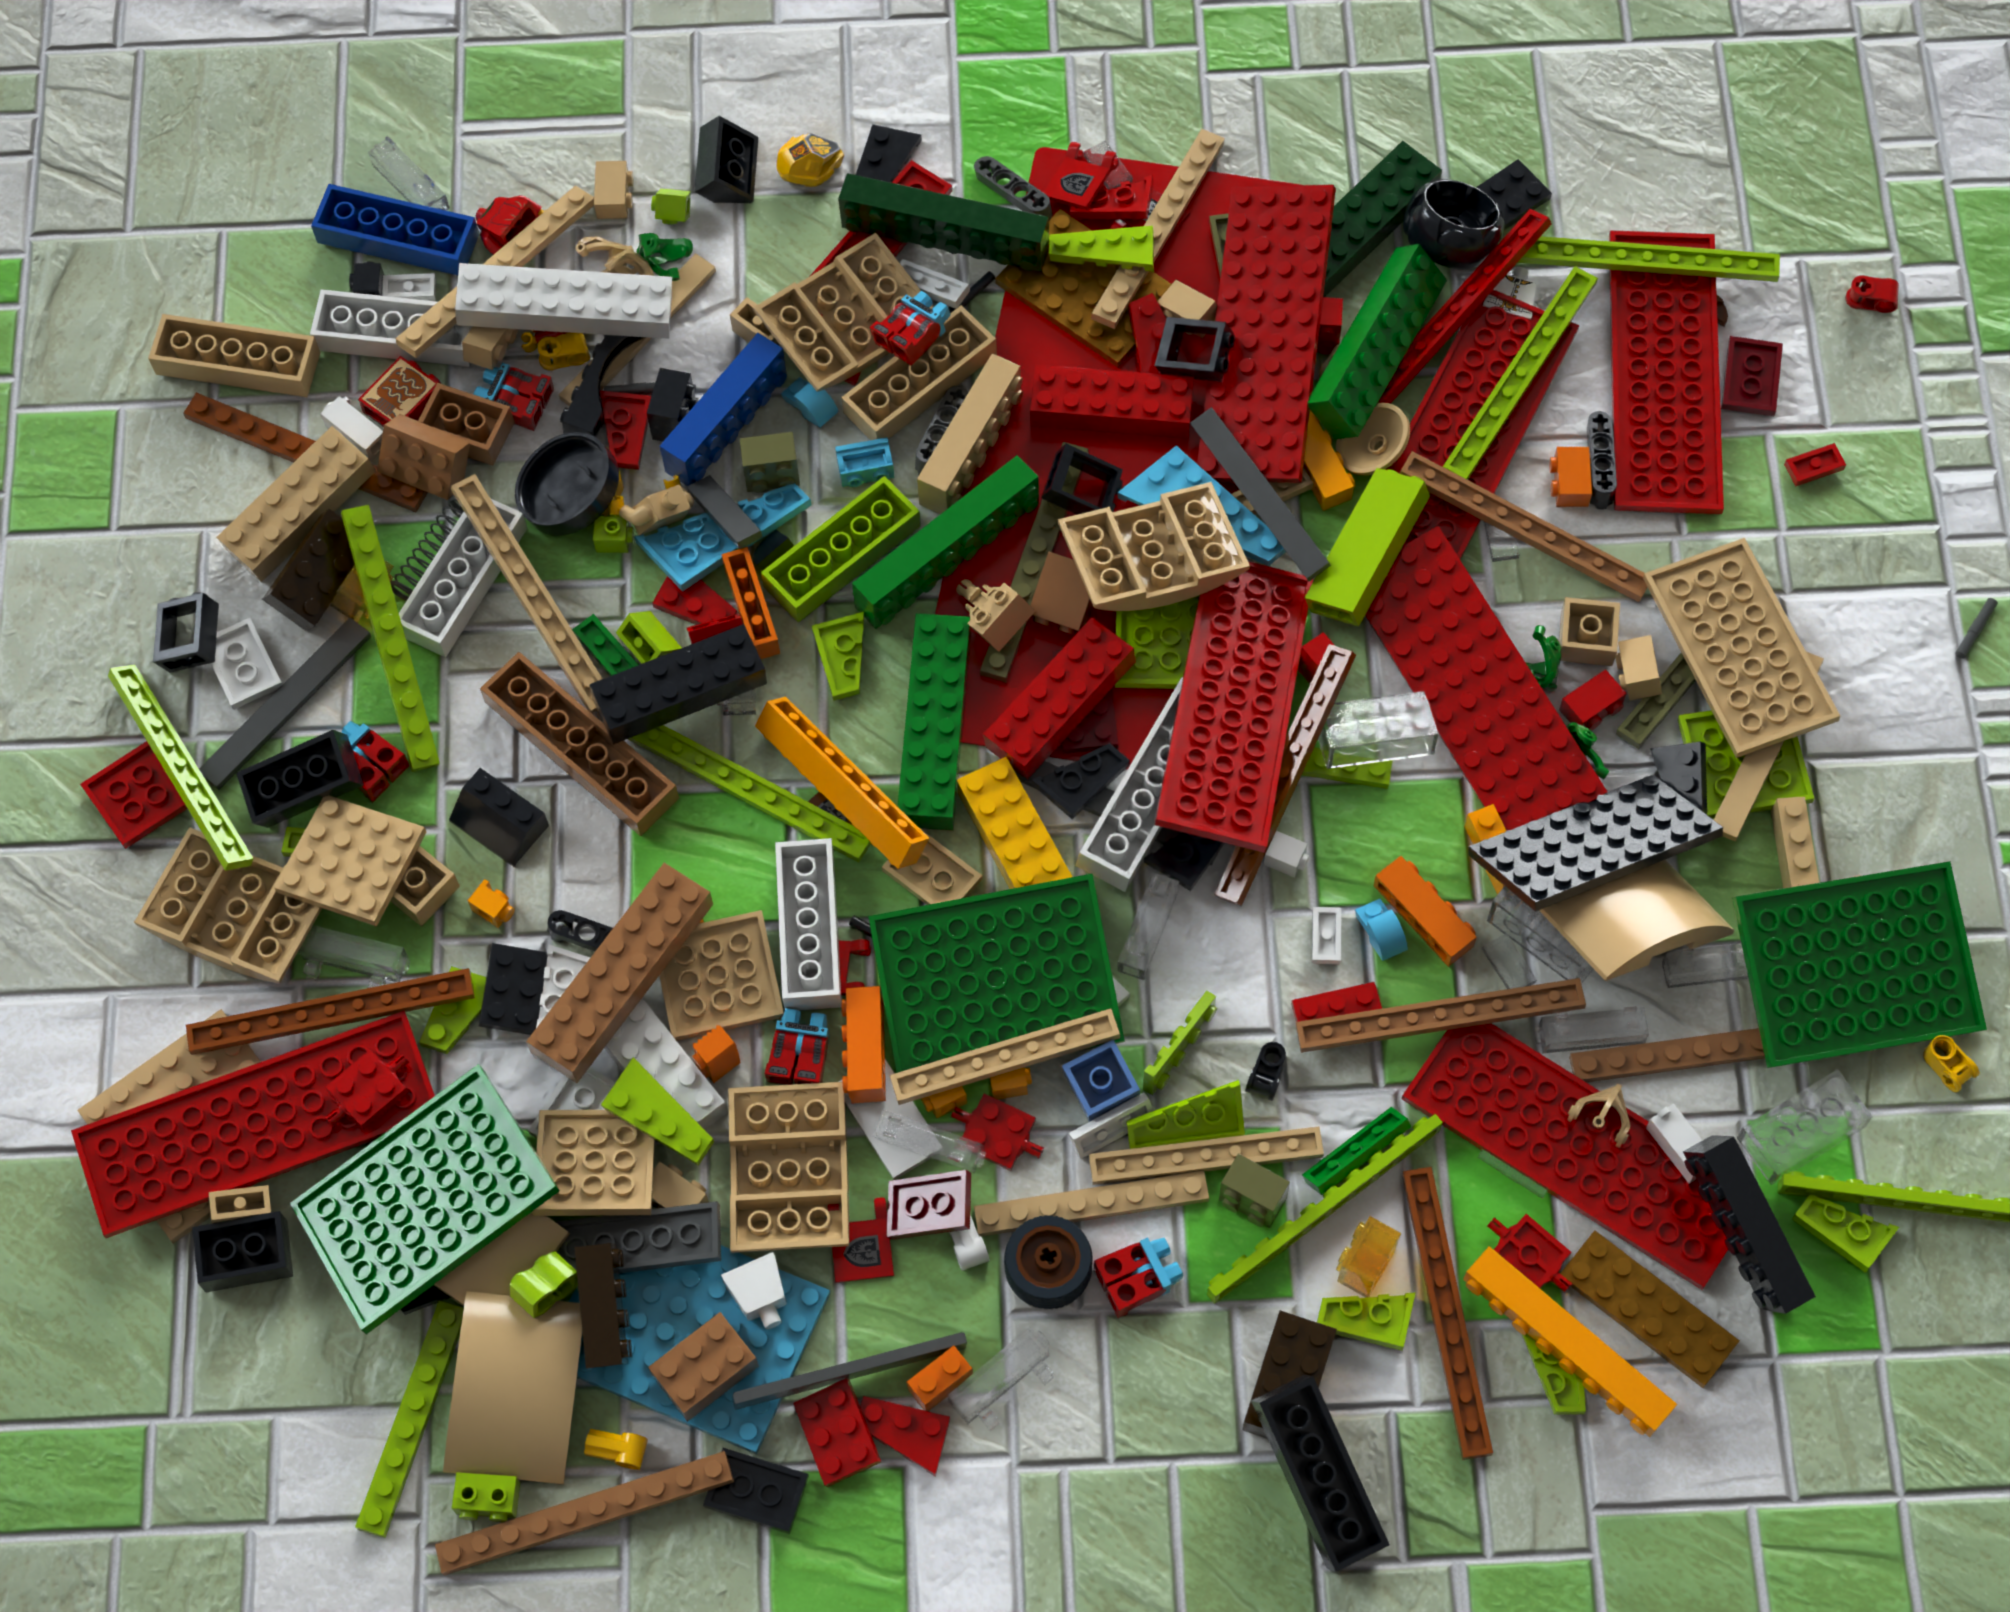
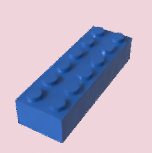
M328 184L311 225L317 243L457 276L459 263L468 264L480 235L475 217L333 184Z
M757 333L660 445L664 469L667 474L672 477L674 475L679 476L680 482L686 486L701 480L705 476L706 469L712 462L715 463L720 459L724 448L736 440L742 427L748 425L753 420L755 412L760 406H765L772 392L777 387H781L786 381L787 372L782 347L760 333Z

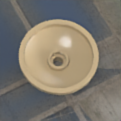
M1377 403L1358 437L1337 439L1336 451L1340 453L1343 459V467L1350 473L1365 476L1372 475L1376 468L1385 470L1401 456L1409 441V420L1397 406L1390 403Z

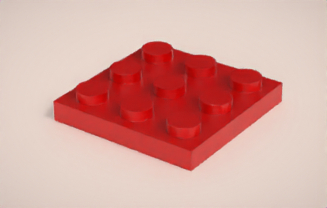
M147 741L80 784L125 849L188 809Z

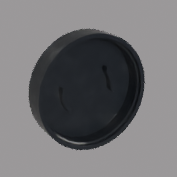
M571 432L556 436L537 448L522 466L515 484L517 508L542 533L552 536H563L578 532L597 520L613 500L619 483L617 461L601 441L590 434Z

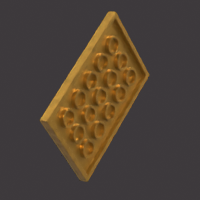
M1061 209L1049 220V235L1092 231ZM1048 249L1042 271H1029L1022 267L1008 264L995 278V284L1116 367H1119L1136 348L1128 308L1115 329L1091 319L1094 308L1120 265L1107 264V267L1096 266V263L1085 261L1084 264L1050 261ZM1149 271L1131 302L1151 293L1154 294L1158 301L1172 284L1156 273Z

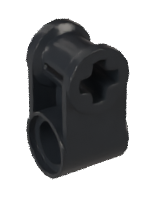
M1268 1042L1263 1045L1255 1067H1253L1249 1076L1245 1092L1250 1093L1254 1091L1268 1096V1100L1273 1101L1279 1086L1286 1057L1285 1048L1278 1042ZM1275 1053L1280 1057V1060L1276 1063H1270L1265 1059V1056Z

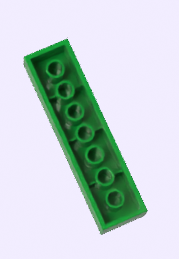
M1420 244L1397 247L1394 250L1309 397V409L1334 439L1353 438L1360 435L1447 282L1445 276Z
M1016 455L852 582L855 608L859 612H864V617L875 629L882 624L890 623L896 613L903 608H909L923 592L931 591L937 581L944 576H950L964 560L972 559L978 549L985 544H991L1005 528L1010 529L1013 527L1018 518L1023 514L1032 512L1039 503L1038 475Z
M917 613L915 616L897 807L920 829L954 831L957 797L956 779H958L971 638V626L968 624L970 617Z

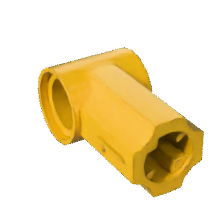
M590 1429L585 1441L584 1454L585 1456L613 1461L616 1465L624 1468L640 1470L648 1439L633 1433L624 1432L622 1435Z

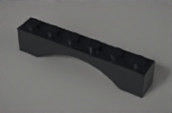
M603 335L602 343H597L592 355L594 359L591 365L587 364L583 370V381L580 387L576 386L572 392L570 407H565L561 414L560 422L563 425V434L582 432L597 437L603 425V413L599 402V394L604 375L611 363L623 350L645 337Z

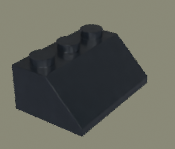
M720 115L701 126L694 192L714 203L754 202L758 136Z
M479 768L462 788L449 818L452 824L513 867L549 826L543 811L482 768Z

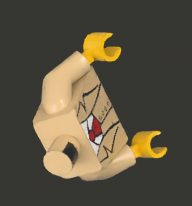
M674 475L673 480H663L665 490L645 497L633 508L628 505L624 506V498L622 496H616V500H612L608 507L611 515L619 514L620 517L632 523L640 536L683 520L690 511V508L693 507L694 499L681 486L679 476Z

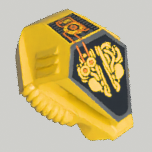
M808 133L797 138L793 136L781 147L777 155L776 167L784 181L805 185L806 187H817L834 174V168L841 166L845 155L837 142Z

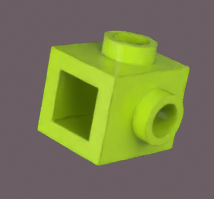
M660 188L656 196H652L651 210L655 211V219L662 220L664 224H677L678 221L686 222L690 217L691 191Z
M620 515L600 516L594 521L593 542L596 553H629V543L634 542V528L629 527L628 521L620 517Z

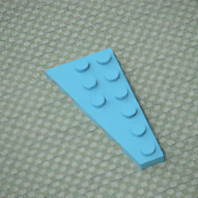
M1177 446L1118 492V499L1125 502L1129 500L1141 506L1160 501L1161 494L1212 482L1246 557L1270 566L1286 552L1270 529Z
M795 483L766 492L761 498L749 502L747 499L738 502V506L761 530L762 538L812 505L811 499ZM707 513L685 519L683 524L669 529L667 526L658 528L657 533L645 537L644 534L634 537L636 544L682 592L722 566L721 554L738 550V547ZM755 541V542H753V543H751V544H749V545H747V546H745V547H750L751 545H753V544L756 543L757 541Z

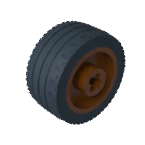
M1053 1215L1034 1217L1020 1225L1010 1237L1004 1254L1005 1274L1011 1289L1028 1305L1039 1309L1062 1308L1076 1300L1088 1286L1093 1269L1091 1246L1085 1234L1073 1222Z

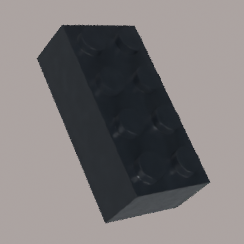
M335 730L326 732L236 773L252 824L266 828L319 806L322 798L329 795L337 798L364 786L348 735Z

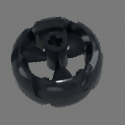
M1440 179L1419 187L1410 199L1403 221V229L1405 234L1408 235L1410 245L1420 244L1434 263L1458 270L1478 267L1501 242L1505 227L1500 207L1492 197L1474 186L1450 179Z

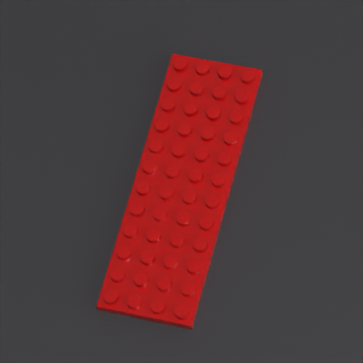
M1334 185L1232 187L1215 321L1228 324L1234 332L1235 342L1229 351V366L1227 372L1223 375L1222 382L1207 381L1204 412L1211 407L1269 483H1301L1310 413L1308 400L1313 388L1336 193ZM1213 335L1211 354H1212V350H1213V346H1214V342H1215L1216 335ZM1200 437L1197 464L1217 482H1234Z
M1610 230L1609 241L1715 249V234ZM1609 270L1612 422L1617 478L1614 510L1722 514L1724 511L1716 277Z
M1492 290L1489 295L1532 312L1531 320L1506 313L1503 308L1498 306L1484 307L1485 299L1461 325L1410 422V437L1405 450L1386 470L1390 469L1400 473L1412 451L1443 467L1545 312L1544 310L1497 290ZM1570 323L1468 481L1495 494L1578 332V324ZM1429 493L1430 497L1404 545L1439 526L1461 560L1481 519Z
M1437 526L1403 545L1365 617L1483 807L1494 804L1506 831L1577 803L1594 801L1598 795L1608 794L1603 783L1440 527Z
M1248 561L1250 565L1249 570L1233 580L1199 595L1154 825L1264 853L1268 844L1308 613V604L1305 596L1313 583V579L1309 582L1304 575Z
M404 1010L71 1130L103 1236L109 1238L208 1202L209 1192L246 1188L374 1141L433 1098L435 1094ZM370 1049L381 1061L386 1062L388 1065L400 1056L401 1053L407 1058L409 1064L396 1074L400 1082L407 1088L408 1093L363 1130L355 1120L344 1116L333 1127L328 1123L325 1116L335 1110L338 1105L325 1086Z
M1492 1023L1447 1030L1401 1099L1428 1117L1436 1114L1443 1122L1442 1125L1703 1290L1728 1251L1725 1244L1727 1238L1723 1230L1719 1229L1714 1223L1711 1216L1713 1211L1709 1203L1705 1202L1698 1191L1700 1185L1697 1179L1690 1184L1686 1181L1646 1129L1649 1121L1626 1107L1630 1122V1129L1627 1133L1629 1136L1625 1144L1618 1148L1616 1147L1617 1142L1615 1139L1622 1123L1619 1113L1613 1106L1609 1108L1604 1118V1126L1599 1129L1593 1126V1119L1600 1115L1606 1104L1605 1102L1587 1104L1581 1110L1576 1120L1567 1121L1569 1117L1568 1112L1572 1105H1575L1580 1098L1599 1092L1598 1089Z

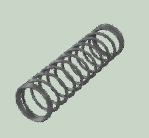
M451 495L449 498L448 506L442 508L443 515L436 516L437 523L430 525L431 531L424 533L425 540H419V548L412 550L413 556L407 557V565H402L400 567L401 573L395 574V581H390L393 593L407 601L413 590L398 582L397 576H404L406 580L416 587L418 581L403 572V567L410 568L417 576L422 578L424 572L411 566L409 559H415L422 567L428 568L427 566L430 564L417 558L414 552L416 550L422 551L426 557L433 560L432 557H435V555L422 549L420 544L421 542H427L435 551H439L437 548L440 549L441 547L429 541L426 535L433 534L441 543H444L442 539H447L435 533L432 527L437 525L446 534H450L447 530L451 532L452 529L440 524L438 518L445 517L451 525H456L452 521L457 523V520L446 516L444 513L445 509H451L459 518L461 516L458 513L463 514L464 510L455 502L457 499L454 495ZM394 586H396V587L402 589V590L405 591L409 596H407V595L401 593V592H400L399 590H397Z

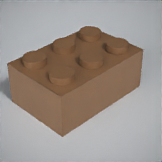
M437 383L418 420L469 441L468 458L492 466L515 423L510 406Z
M399 414L384 425L377 472L448 500L451 495H454L451 491V486L464 480L470 442Z
M719 1312L648 1368L652 1377L688 1422L758 1368L759 1364L755 1355L722 1313Z

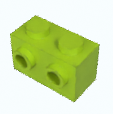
M651 611L629 613L616 632L641 664L682 648Z
M456 1472L452 1510L463 1520L474 1521L477 1520L478 1516L489 1517L490 1521L502 1523L507 1521L508 1518L515 1519L521 1482L516 1476Z

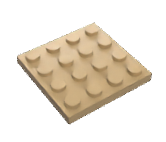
M329 795L322 798L274 889L279 894L377 926L427 832L423 826Z
M762 910L699 923L659 975L670 1032L676 1041L706 1035L707 1032L711 1033L712 1029H716V1025H720L725 1031L780 1019L784 1014Z
M539 1110L536 1153L560 1191L532 1211L533 1216L651 1215L655 1139L607 1110Z

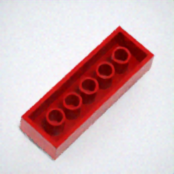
M1035 364L1030 407V426L1189 439L1194 377Z
M1092 617L985 731L983 737L986 748L1000 759L1007 757L1012 768L1028 780L1136 663L1134 648Z

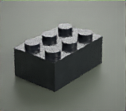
M280 1211L192 1227L197 1282L206 1293L293 1277L288 1222Z

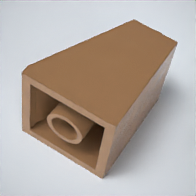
M1048 552L1030 605L1035 610L1033 621L1049 626L1050 621L1060 624L1058 630L1074 635L1075 630L1079 631L1087 623L1094 606L1074 560Z

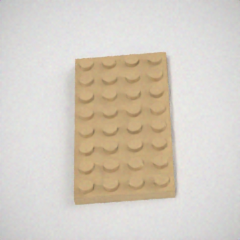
M1745 538L1644 573L1643 579L1736 758L1839 721L1840 714Z

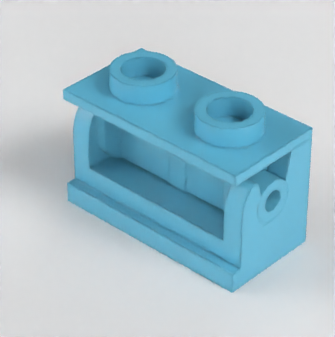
M888 437L835 447L842 487H858L863 483L877 482L883 476L887 479L895 478Z

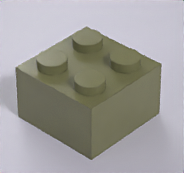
M793 432L739 438L747 492L762 493L794 483L800 486Z
M1238 1153L1221 1182L1219 1200L1222 1201V1205L1226 1209L1235 1213L1240 1211L1247 1215V1219L1253 1224L1260 1227L1265 1225L1270 1228L1287 1199L1290 1181Z

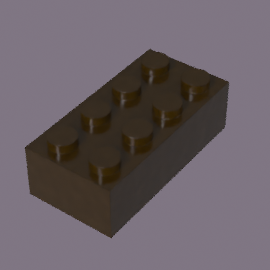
M331 509L320 514L262 598L263 601L305 631L316 626L356 567L342 517Z
M612 1243L574 1247L586 1368L628 1364V1358L633 1356L631 1339H626L625 1328L630 1327L628 1309H623L622 1298L627 1297L625 1279H620L619 1268L624 1267L623 1251L617 1249V1245Z
M1280 1310L1251 1400L1302 1375L1313 1376L1319 1388L1337 1329ZM1250 1401L1242 1430L1267 1438Z

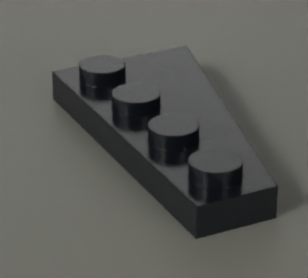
M872 124L856 175L892 183L898 176L902 166L907 164L911 158L914 148L918 147L921 143L922 135Z

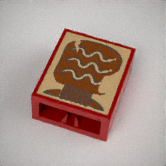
M400 356L365 391L358 401L363 413L383 427L399 414L418 421L437 383L441 384V382L433 374L427 375L415 361H407Z

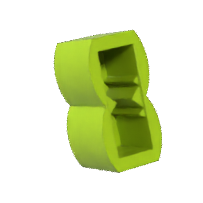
M556 1251L542 1255L535 1261L532 1268L524 1272H518L512 1278L509 1284L510 1297L528 1314L536 1318L549 1310L556 1301L565 1298L577 1288V1270Z

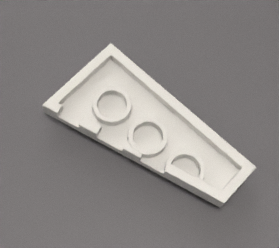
M548 944V957L544 970V985L540 998V1012L536 1028L590 957Z

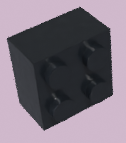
M664 368L659 369L646 413L652 440L663 442L699 401L695 397L696 385L692 382L691 373Z

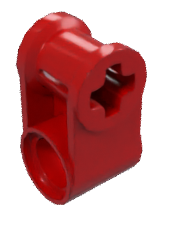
M1859 275L1853 279L1851 288L1846 293L1845 300L1850 307L1855 309L1891 313L1898 308L1899 283L1891 278Z

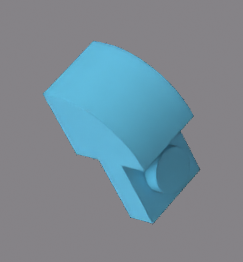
M801 377L781 393L784 401L799 409L806 420L819 428L839 412L835 402L825 389L816 392L813 386Z
M1381 899L1355 909L1356 918L1369 935L1370 944L1382 961L1408 950L1406 938L1399 920L1392 909L1388 910Z

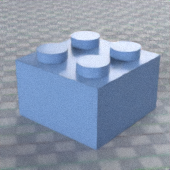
M1114 1040L1062 1065L1063 1073L1089 1122L1140 1094V1089Z

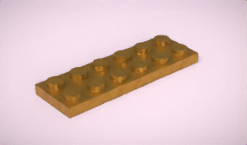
M1595 1230L1560 1273L1568 1281L1572 1282L1570 1287L1702 1388L1705 1387L1740 1341Z

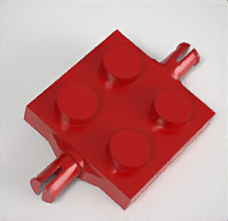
M370 1049L325 1086L338 1105L335 1110L325 1116L328 1123L333 1127L344 1116L355 1120L363 1130L408 1093L407 1088L400 1082L396 1074L409 1064L407 1058L401 1053L400 1056L388 1065L386 1062L381 1061Z
M985 1093L972 1113H968L956 1106L951 1114V1118L966 1124L965 1132L958 1144L959 1147L1009 1171L1012 1170L1017 1158L1024 1151L1038 1159L1044 1151V1147L1029 1141L1030 1132L1036 1122V1117Z
M1525 1214L1517 1224L1506 1228L1495 1217L1490 1221L1487 1227L1500 1237L1498 1245L1493 1250L1541 1289L1542 1286L1552 1281L1564 1293L1570 1288L1572 1282L1568 1281L1559 1271L1561 1265L1572 1252L1535 1220Z

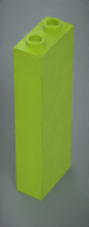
M1376 468L1326 558L1331 566L1316 576L1305 596L1311 613L1359 627L1430 497L1425 481L1416 476L1401 475L1394 470Z

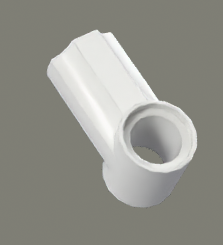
M971 1215L970 1229L949 1232L954 1242V1252L962 1271L990 1261L984 1241L981 1236H978Z

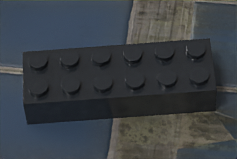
M742 624L589 685L594 704L614 745L766 685L767 679L765 667L745 625Z
M1712 1135L1683 1151L1686 1158L1684 1161L1689 1173L1696 1177L1700 1185L1698 1187L1699 1194L1705 1202L1709 1203L1713 1211L1711 1216L1714 1223L1719 1229L1723 1230L1727 1238L1725 1240L1726 1247L1732 1255L1736 1256L1740 1263V1266H1738L1739 1272L1743 1279L1750 1283L1754 1291L1752 1292V1297L1757 1306L1763 1310L1786 1314L1815 1298L1816 1296L1735 1137Z
M1302 1375L1251 1400L1326 1568L1338 1572L1389 1546L1390 1544L1314 1377Z

